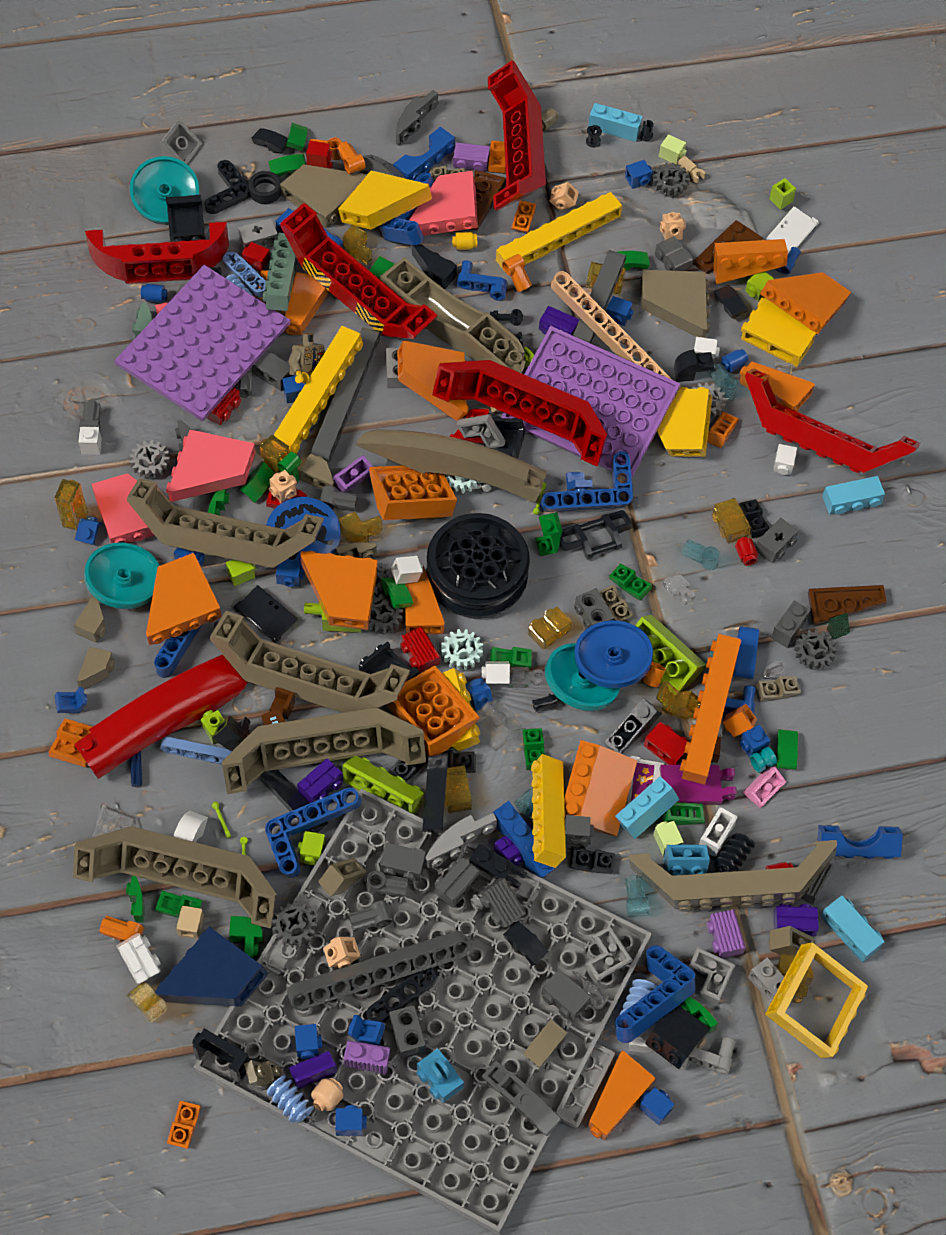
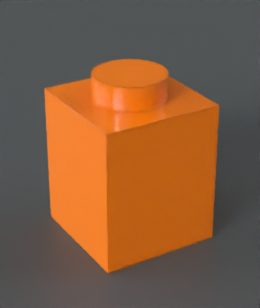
M745 704L728 713L723 723L726 731L731 733L733 737H736L753 728L757 718L748 705Z

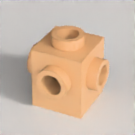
M565 182L552 189L549 201L559 211L576 205L579 191L569 182Z
M670 212L663 214L662 221H660V231L664 239L667 240L674 236L678 240H683V230L686 228L685 219H682L680 213Z
M284 470L272 476L269 490L280 503H283L297 495V481L292 474L289 475Z
M355 937L334 938L330 941V944L323 948L329 967H338L340 969L351 965L353 961L361 957Z

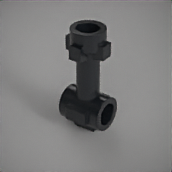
M519 309L512 310L511 314H500L498 310L490 312V315L497 321H511L514 326L520 325L523 321V314Z

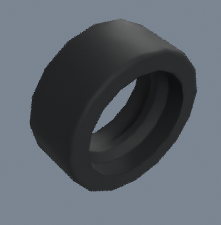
M260 171L252 175L248 184L251 198L259 204H270L277 201L281 196L280 178L270 171ZM261 183H270L275 186L270 192H259L255 189Z

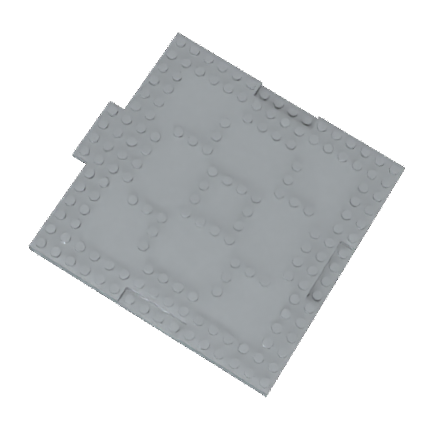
M361 789L359 792L362 798L360 807L346 813L291 906H294L295 901H298L300 907L305 903L306 910L313 909L312 915H316L317 921H315L317 929H313L315 936H309V943L304 940L301 947L298 943H295L292 948L290 942L284 946L282 943L283 939L277 941V934H273L257 961L269 974L242 1007H229L214 1032L215 1035L246 1052L249 1055L250 1061L252 1060L260 1064L271 1061L279 1065L283 1076L286 1075L284 1081L292 1080L289 1086L292 1088L296 1085L289 1067L308 1060L297 1057L295 1026L316 1024L317 1035L322 1036V1048H318L319 1055L329 1051L333 1062L337 1066V1073L323 1079L333 1078L337 1080L343 1087L344 1097L332 1111H319L314 1107L313 1111L303 1121L290 1123L288 1120L289 1116H284V1110H279L278 1103H273V1097L267 1095L269 1087L251 1085L247 1074L240 1085L232 1081L229 1071L231 1064L211 1052L206 1051L201 1060L196 1062L194 1071L301 1130L309 1131L380 1169L383 1174L494 1234L500 1235L552 1131L548 1136H545L521 1115L510 1102L484 1081L482 1075L495 1061L499 1062L505 1069L511 1071L554 1111L562 1122L578 1130L616 1054L599 1045L598 1041L644 953L652 933L526 871L527 876L524 879L512 872L509 874V876H512L521 883L517 889L512 886L510 888L526 914L507 927L497 926L491 918L493 913L489 907L483 906V909L476 910L471 904L470 899L473 898L474 894H480L482 889L497 880L479 868L477 869L480 871V879L461 901L452 908L435 894L434 884L441 875L445 876L449 872L447 869L454 860L458 862L460 858H464L469 862V858L477 846L464 842V851L457 858H448L437 867L431 866L427 868L424 864L420 882H407L405 898L387 894L372 895L366 889L367 877L372 871H380V862L386 842L426 851L427 856L431 847L446 830L443 829L442 833L422 832V818ZM355 858L367 871L366 875L345 892L331 897L330 894L324 891L318 881L331 864ZM378 880L371 881V884L375 886L381 884ZM378 901L387 902L393 920L390 925L381 928L373 926L353 932L348 916L349 913L369 908L371 904ZM304 916L303 921L306 922V925H308L309 922L307 918ZM517 921L528 928L549 950L534 966L528 962L520 950L515 951L503 936ZM281 924L280 927L282 931L285 932L286 927H284L283 924ZM611 926L633 961L595 983L587 972L586 963L601 955L602 952L592 939V935ZM454 931H462L471 945V951L467 956L432 967L437 977L435 985L406 1006L414 1005L416 1012L420 1011L423 1024H420L421 1031H426L429 1044H425L426 1052L400 1058L390 1019L383 1023L385 1028L380 1045L378 1046L390 1048V1059L385 1075L383 1073L379 1074V1072L375 1073L374 1071L371 1073L370 1070L368 1072L366 1070L362 1071V1069L358 1070L357 1068L354 1070V1068L350 1069L344 1066L347 1040L355 1041L348 1035L349 1025L354 1015H359L363 1020H367V1009L413 974L304 1010H295L287 995V990L292 984L339 969L338 967H329L323 949L330 944L332 939L337 937H355L361 957L353 961L351 965ZM558 970L562 971L591 996L589 1005L574 1021L569 1018L565 1019L558 1012L559 1009L553 1004L549 1005L542 998V987ZM423 974V980L418 983L420 988H422L421 983L424 980L431 981V974L428 976ZM408 985L404 991L408 995H413L416 992V988L413 985ZM391 997L388 999L387 1004L390 1007H396L399 1005V1000ZM381 1004V1011H379L378 1013H376L375 1011L372 1012V1018L377 1017L379 1019L380 1013L383 1010H385L386 1013H388V1011L384 1007V1004ZM403 1018L401 1023L409 1025L412 1023V1020L410 1018ZM552 1019L568 1033L539 1068L523 1053L549 1020ZM409 1038L407 1043L415 1045L418 1043V1040L416 1038ZM436 1049H439L444 1057L447 1058L464 1082V1088L443 1104L439 1099H434L429 1091L431 1087L427 1082L423 1083L416 1074L418 1071L417 1063ZM321 1080L297 1089L294 1093L295 1095L303 1093L300 1101L309 1100L305 1106L306 1108L313 1106L311 1093ZM348 1105L362 1108L363 1115H367V1129H362V1136H336V1108H345Z

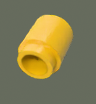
M472 232L456 233L455 236H452V245L456 247V250H473V248H477V234Z

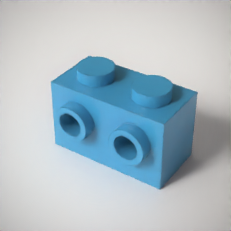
M666 845L663 859L665 871L672 876L707 874L710 861L707 845Z

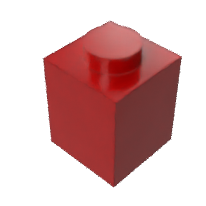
M251 242L242 252L243 259L259 272L264 271L271 260L270 249Z

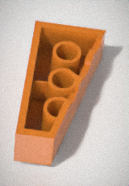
M785 239L715 243L713 273L716 284L787 266L788 250Z

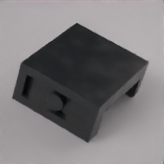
M201 195L166 197L170 242L205 240Z
M492 417L505 439L503 447L492 449L518 459L526 432L523 420L518 418Z
M388 641L383 645L377 646L370 656H365L359 663V671L368 674L388 669L391 664L408 669L410 673L406 682L419 675V671L415 667L410 668L391 650Z
M678 1005L656 1025L645 1044L669 1063L680 1069L693 1050L703 1042L710 1028Z
M205 1028L201 1033L198 1032L192 1041L196 1059L200 1061L206 1051L211 1052L231 1064L229 1071L232 1081L240 1085L247 1074L244 1063L250 1061L249 1055Z

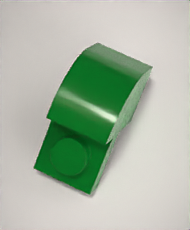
M231 916L230 942L245 943L244 953L254 959V956H258L259 944H264L261 927L252 924L249 917Z

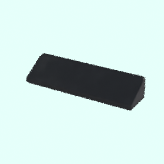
M448 754L428 756L422 832H443Z
M278 769L268 771L260 776L262 783L290 812L310 804ZM313 810L310 813L309 818L313 819L317 817L318 811ZM326 821L311 827L307 831L318 833L328 825V822Z

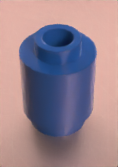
M142 285L141 299H144L146 302L163 303L164 300H167L168 291L164 285Z
M737 349L722 357L721 366L723 370L731 373L746 365V362L749 360L748 355L743 349Z

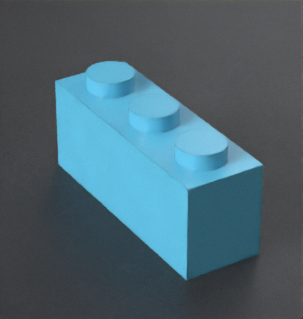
M594 103L589 116L588 127L598 125L602 129V133L636 142L641 131L643 116Z
M878 476L827 486L822 497L829 515L842 514L851 510L858 511L870 506H879L883 502L885 493Z
M660 776L615 817L621 826L636 839L680 799L673 788Z
M840 896L823 910L821 918L863 963L882 947L884 943L883 937L869 925L864 915L859 914L854 909L855 907L849 899Z

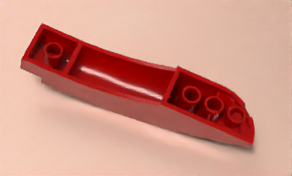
M222 654L169 679L131 701L90 728V733L74 743V746L95 776L100 779L149 745L184 726L202 719L207 711L213 710L215 712L238 696L248 682L241 677Z

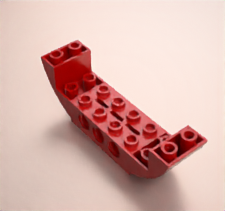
M227 222L209 223L210 240L106 246L103 230L85 231L89 253L94 263L106 274L125 281V284L190 280L203 265L208 268L215 267L222 260L229 247Z

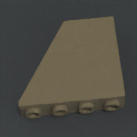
M304 164L280 184L281 196L296 207L301 206L305 202L318 213L317 217L322 226L327 228L340 217L338 208L367 175L359 173L348 174L346 171Z
M642 270L641 309L695 337L705 338L706 333L710 331V322H707L710 309L706 308V304L709 303V293H706L709 280L706 279L705 272Z

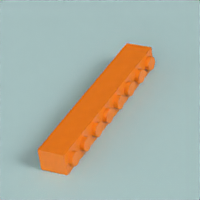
M718 634L717 641H712L710 651L714 652L713 657H708L706 668H709L708 674L704 673L702 685H705L704 691L700 690L697 700L701 702L700 708L696 707L693 719H697L696 724H691L688 736H692L691 742L686 743L684 753L688 754L687 759H682L680 771H683L682 779L704 785L706 783L741 639Z

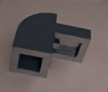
M695 349L681 353L675 359L674 372L676 382L694 381L696 372L714 371L711 352L695 353Z
M229 716L216 728L213 738L226 749L233 751L250 734L249 726L251 721L245 716L241 721L236 722Z

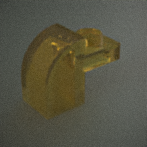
M352 225L343 235V249L359 262L368 265L372 261V250L365 246L367 244V233L359 227Z
M355 511L339 518L340 531L351 544L369 543V536H376L383 531L380 516L362 523Z
M668 681L661 683L656 699L663 704L662 710L682 719L693 718L695 708H700L701 702L697 701L698 697L692 691L679 692Z
M781 954L778 960V970L784 977L795 958L794 955ZM810 966L792 998L793 1003H801L803 997H807L808 985L813 980V971Z
M141 982L127 994V997L150 1023L154 1022L167 1010L165 1001L158 997L145 982Z

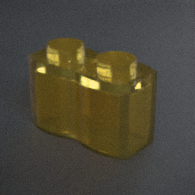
M558 607L550 608L543 614V617L534 619L529 624L528 635L542 649H546L557 639L567 634L572 629L573 622Z

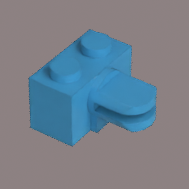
M436 1049L417 1063V1076L423 1083H428L431 1087L429 1089L431 1095L435 1100L439 1099L442 1104L464 1088V1082L439 1049Z

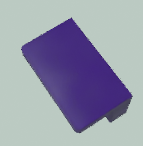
M327 1051L289 1067V1071L295 1085L300 1089L337 1073V1066L333 1062L330 1052Z

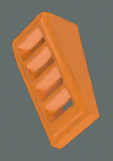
M722 412L709 430L707 442L722 448L739 422V418Z

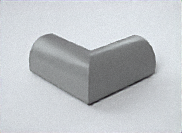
M490 414L459 419L456 424L464 438L480 435L485 445L489 448L503 447L505 444V439Z
M611 926L592 935V939L602 952L601 955L586 963L587 972L595 983L633 961Z
M697 947L689 968L707 976L700 991V996L708 1002L719 1003L735 968V964Z

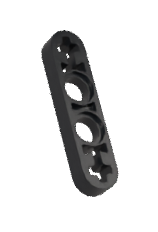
M429 968L413 974L373 1003L367 1009V1020L384 1023L389 1019V1012L406 1007L432 988L437 978L435 970ZM423 974L427 976L431 974V981L424 980L421 983L422 988H420L418 983L423 980ZM413 985L416 988V992L413 995L406 994L404 991L406 986ZM391 997L397 998L399 1005L390 1007L387 1004L388 999ZM381 1004H384V1007L388 1011V1013H386V1011L383 1010L380 1013L379 1019L377 1017L372 1018V1012L375 1011L376 1013H378L382 1010Z

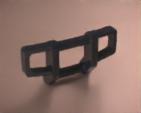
M624 510L604 514L601 518L563 529L559 544L564 551L582 546L584 555L588 560L593 558L594 555L614 548L616 550L622 548L619 533L630 530L632 522ZM615 519H624L625 524L617 527L612 522ZM604 525L611 536L612 542L591 548L583 531ZM574 533L577 540L569 543L563 540V537Z

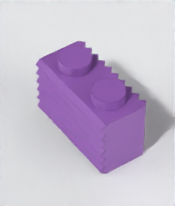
M456 142L453 167L486 172L490 146Z
M362 455L334 476V486L340 492L348 493L351 489L360 485L363 480L368 479L370 476L369 468L373 466Z
M735 910L712 913L709 921H707V930L709 934L712 933L713 935L712 947L714 953H718L720 958L743 954L746 948Z
M347 1040L344 1054V1066L346 1068H354V1070L357 1068L367 1072L370 1070L371 1073L374 1071L384 1075L387 1073L390 1059L389 1047Z

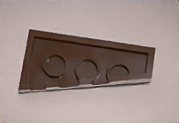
M475 170L478 228H472V230L478 231L494 204L493 195L504 188L506 178Z
M735 220L694 260L693 265L708 274L714 270L715 243L763 240V237Z
M884 585L808 589L813 625L884 606L887 602Z

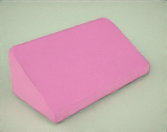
M768 767L743 793L761 808L786 783V780L776 767Z

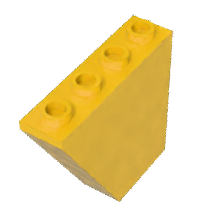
M370 171L338 210L342 223L371 230L430 201L432 196L429 184Z
M761 298L757 305L758 308L756 310L753 309L751 312L750 320L748 322L745 321L741 327V339L798 367L814 343L816 333L768 299Z
M698 387L697 389L679 388L657 430L669 456L706 457L712 395L709 389L704 387Z

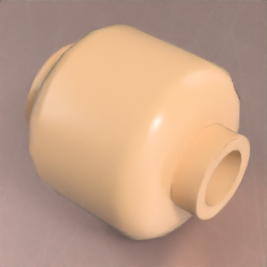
M333 1078L322 1079L311 1093L313 1106L319 1111H332L344 1097L342 1085Z

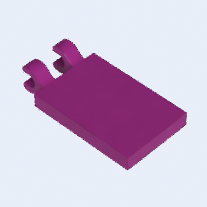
M660 765V776L680 799L677 802L721 805L723 799L733 800L735 795H737L735 786L721 788V781H733V777H735L734 768L720 770L719 765H710L704 785L682 779L683 771H680L681 765Z

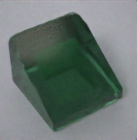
M847 613L830 619L827 630L832 639L849 634L850 628Z

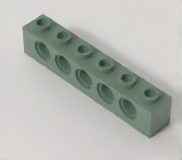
M279 233L278 240H274L270 270H268L265 291L263 292V302H266V309L288 311L298 261L284 233Z

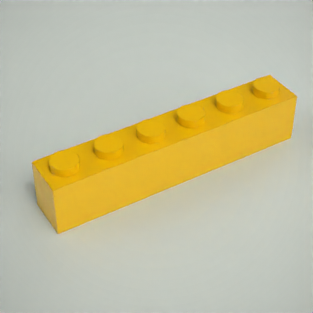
M542 754L531 766V771L533 772L531 783L533 787L532 835H534L532 851L534 852V861L556 868L566 858L563 761Z

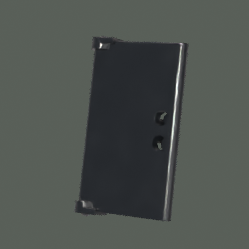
M259 585L234 606L236 611H239L275 644L298 620L297 617Z

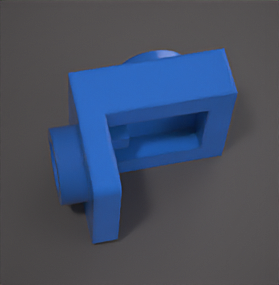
M584 472L566 473L567 491L587 490L593 487L592 479L585 480Z
M87 515V518H80L75 540L95 545L99 526H102L103 523L98 522V518Z
M482 678L474 679L465 684L473 700L474 708L477 711L493 705L490 687Z
M79 687L76 692H56L54 695L57 713H80L87 704V695L84 694L83 687Z
M354 1015L349 1025L348 1035L356 1042L380 1045L385 1024L378 1021L363 1020L359 1015Z

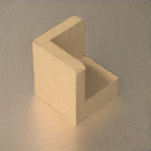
M182 906L176 928L178 936L199 939L204 919L202 909Z

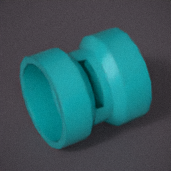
M765 747L760 753H753L749 756L753 768L758 773L764 771L767 766L772 767L777 764L776 756L770 747Z

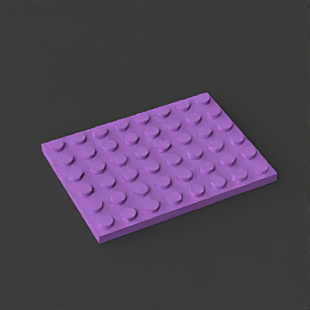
M203 265L115 359V365L203 422L290 325V319L276 310L266 309L265 303Z
M552 326L549 327L524 374L588 401L607 433L599 466L612 471L611 460L617 452L624 451L630 457L631 478H633L680 388V383ZM503 413L501 418L512 419L516 417ZM523 421L527 433L581 457L573 442ZM616 458V462L619 465L625 464V460L623 458Z

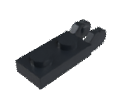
M482 844L477 846L469 858L470 864L496 879L505 878L508 885L516 889L520 887L521 883L512 876H509V874L512 872L523 879L527 876L525 870Z

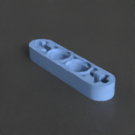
M227 252L223 256L225 266L255 296L263 298L266 281L236 252ZM245 267L244 271L237 272L239 268ZM250 277H256L251 282L247 281Z
M164 737L160 747L162 751L169 754L222 764V761L232 752L220 747L171 737Z

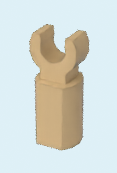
M686 156L679 159L678 165H681V169L686 168V173L692 176V180L695 183L699 181L698 176H701L703 179L705 178V171L698 169Z

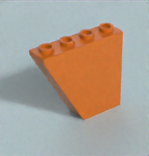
M820 272L768 280L760 294L813 332L819 334L844 305L851 291L825 273Z
M403 340L397 350L398 381L457 422L459 419H463L469 410L466 400H450L446 402L433 396L432 393L438 365L448 362L466 361L464 352Z
M301 551V565L329 625L368 630L378 561L372 558H355L350 555L338 556L332 553L321 554L314 551Z
M194 553L158 566L146 630L149 646L160 644L168 638L177 637L183 632L195 630L203 624L215 622L218 618L222 617L220 606Z

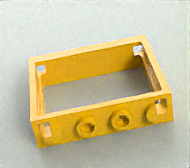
M814 943L801 944L765 1015L820 1058L833 1057L839 1050L842 1038L848 1032L851 1020L857 1014L856 1010L866 996L865 992L868 985ZM813 959L852 989L825 1043L785 1013Z

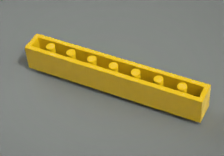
M611 192L603 194L597 199L587 202L563 216H559L554 221L545 223L540 228L532 230L506 245L500 246L496 249V262L503 269V261L519 254L523 258L525 265L621 217L622 204Z
M341 326L309 377V381L306 382L271 438L269 444L272 451L286 456L291 451L296 454L298 453L301 442L308 437L309 429L317 422L318 415L321 410L325 409L330 395L335 393L338 382L343 380L346 369L353 364L354 356L362 349L363 340L360 333Z

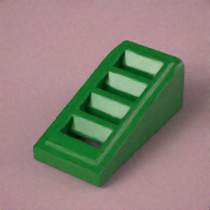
M676 802L661 816V820L668 823L674 821L676 825L704 824L703 804ZM693 810L696 811V817H693Z

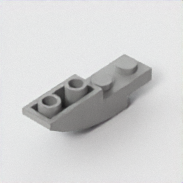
M492 813L477 821H474L472 815L450 827L429 850L425 857L426 867H437L448 858H457L464 851V842L470 843L481 834L487 835L493 832L497 824L495 815Z

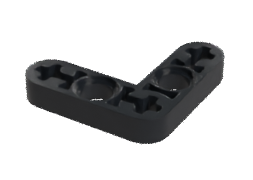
M228 160L220 161L217 164L218 174L229 188L205 200V210L209 214H217L250 197L247 182ZM231 178H237V179H238V181H236V182H231V181H229V180H230ZM226 196L232 197L229 201H225L223 198Z

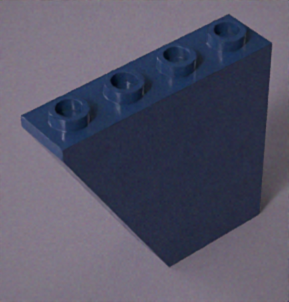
M208 927L199 936V939L192 948L187 950L181 961L172 968L171 973L166 979L160 982L154 993L162 1001L168 1003L242 1007L269 973L261 964L211 927Z

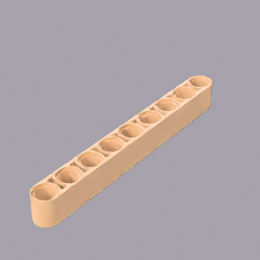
M564 271L556 273L551 281L552 290L617 356L671 379L568 273ZM557 280L563 281L564 284H559ZM570 292L574 293L576 297H572ZM582 305H586L589 310H585ZM595 318H599L602 323H598ZM608 331H612L614 336L609 335ZM620 343L625 344L627 349L622 348ZM633 356L638 357L639 362L635 361L633 359Z

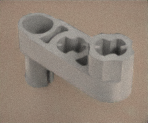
M723 1038L719 1055L695 1048L679 1070H685L688 1062L713 1071L728 1074L736 1042L730 1038ZM668 1062V1064H669L670 1066H672V1067L675 1068V1069H678V1068H676L674 1065H672L671 1063Z

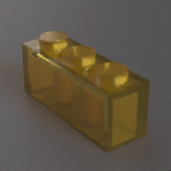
M62 479L54 497L62 527L77 531L80 518H86L88 515L81 483L75 480Z

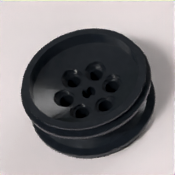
M486 513L464 514L445 523L437 530L429 543L426 557V573L436 600L451 612L468 618H488L508 610L523 595L528 582L529 550L520 532L506 520Z

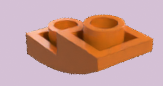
M519 201L511 227L512 230L529 232L536 210L535 203Z
M179 1101L167 1144L186 1149L189 1148L202 1106Z

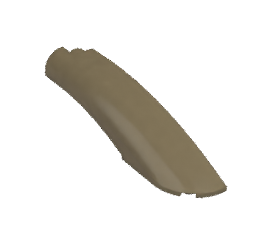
M406 257L399 260L380 277V280L408 304L421 306L425 304L438 315L426 327L427 330L456 350L464 352V355L475 361L492 360L522 373L525 366V352L520 341L489 313H483L453 296L431 280Z
M376 429L364 433L356 444L360 448L423 474L425 472H432L480 481L504 489L532 502H535L540 495L543 480L547 474V471L495 449L432 433Z

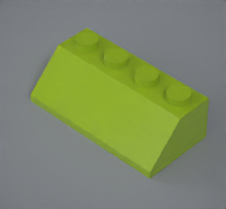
M653 615L642 616L635 625L647 635L652 644V662L666 668L660 683L674 696L679 695L697 679L707 664Z
M354 756L343 764L344 783L358 791L363 789L416 815L424 802V792L421 788L407 784L399 776L394 777L385 768L372 765L364 757Z

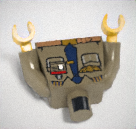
M312 333L303 334V344L293 345L292 353L288 360L290 365L289 373L296 376L295 381L297 383L302 382L305 384L309 381V375L313 373L325 353L323 344L314 343Z

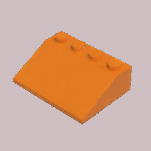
M403 465L369 468L377 509L383 520L452 517L457 498L444 474L425 472L423 474Z
M436 666L405 682L397 700L387 704V707L395 717L423 730L425 753L428 756L439 755L448 750L480 719L477 713Z
M580 740L564 797L565 818L566 815L591 817L590 824L594 825V831L617 837L620 823L615 816L625 808L638 760L601 745Z

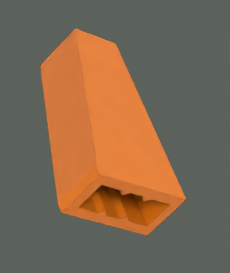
M296 272L288 311L285 313V317L290 319V325L284 330V333L289 335L301 336L329 294V291L309 274Z
M753 361L748 366H744L739 373L741 375L739 383L748 389L745 378L747 371L754 368L770 375L768 380L777 402L795 411H798L809 399L815 386L813 382Z
M423 565V573L418 582L405 583L413 600V605L405 608L406 633L422 626L426 634H444V619Z
M623 1050L619 1054L588 1125L591 1134L598 1139L601 1137L604 1141L640 1101L641 1096L653 1086L656 1079Z

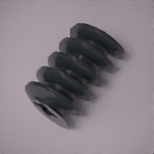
M733 833L731 839L727 841L718 857L714 860L715 868L720 873L739 871L738 867L743 865L742 860L745 861L747 859L746 854L751 853L750 848L755 847L754 841L744 834Z

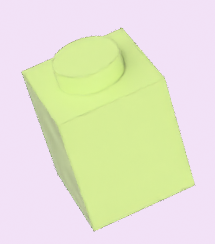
M668 134L660 145L659 157L677 165L679 159L687 153V150H685L686 142Z
M667 821L661 822L655 827L653 835L663 856L666 845H683L682 837L674 821L669 823Z

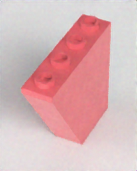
M473 171L438 176L430 188L432 199L419 205L409 219L418 223L423 236L478 228L476 185Z
M189 430L188 436H185L183 439V450L178 453V464L176 467H173L172 480L168 482L166 487L169 500L174 502L245 484L256 454L255 444Z
M128 473L91 484L110 543L138 542L155 536L127 502V496L137 482Z

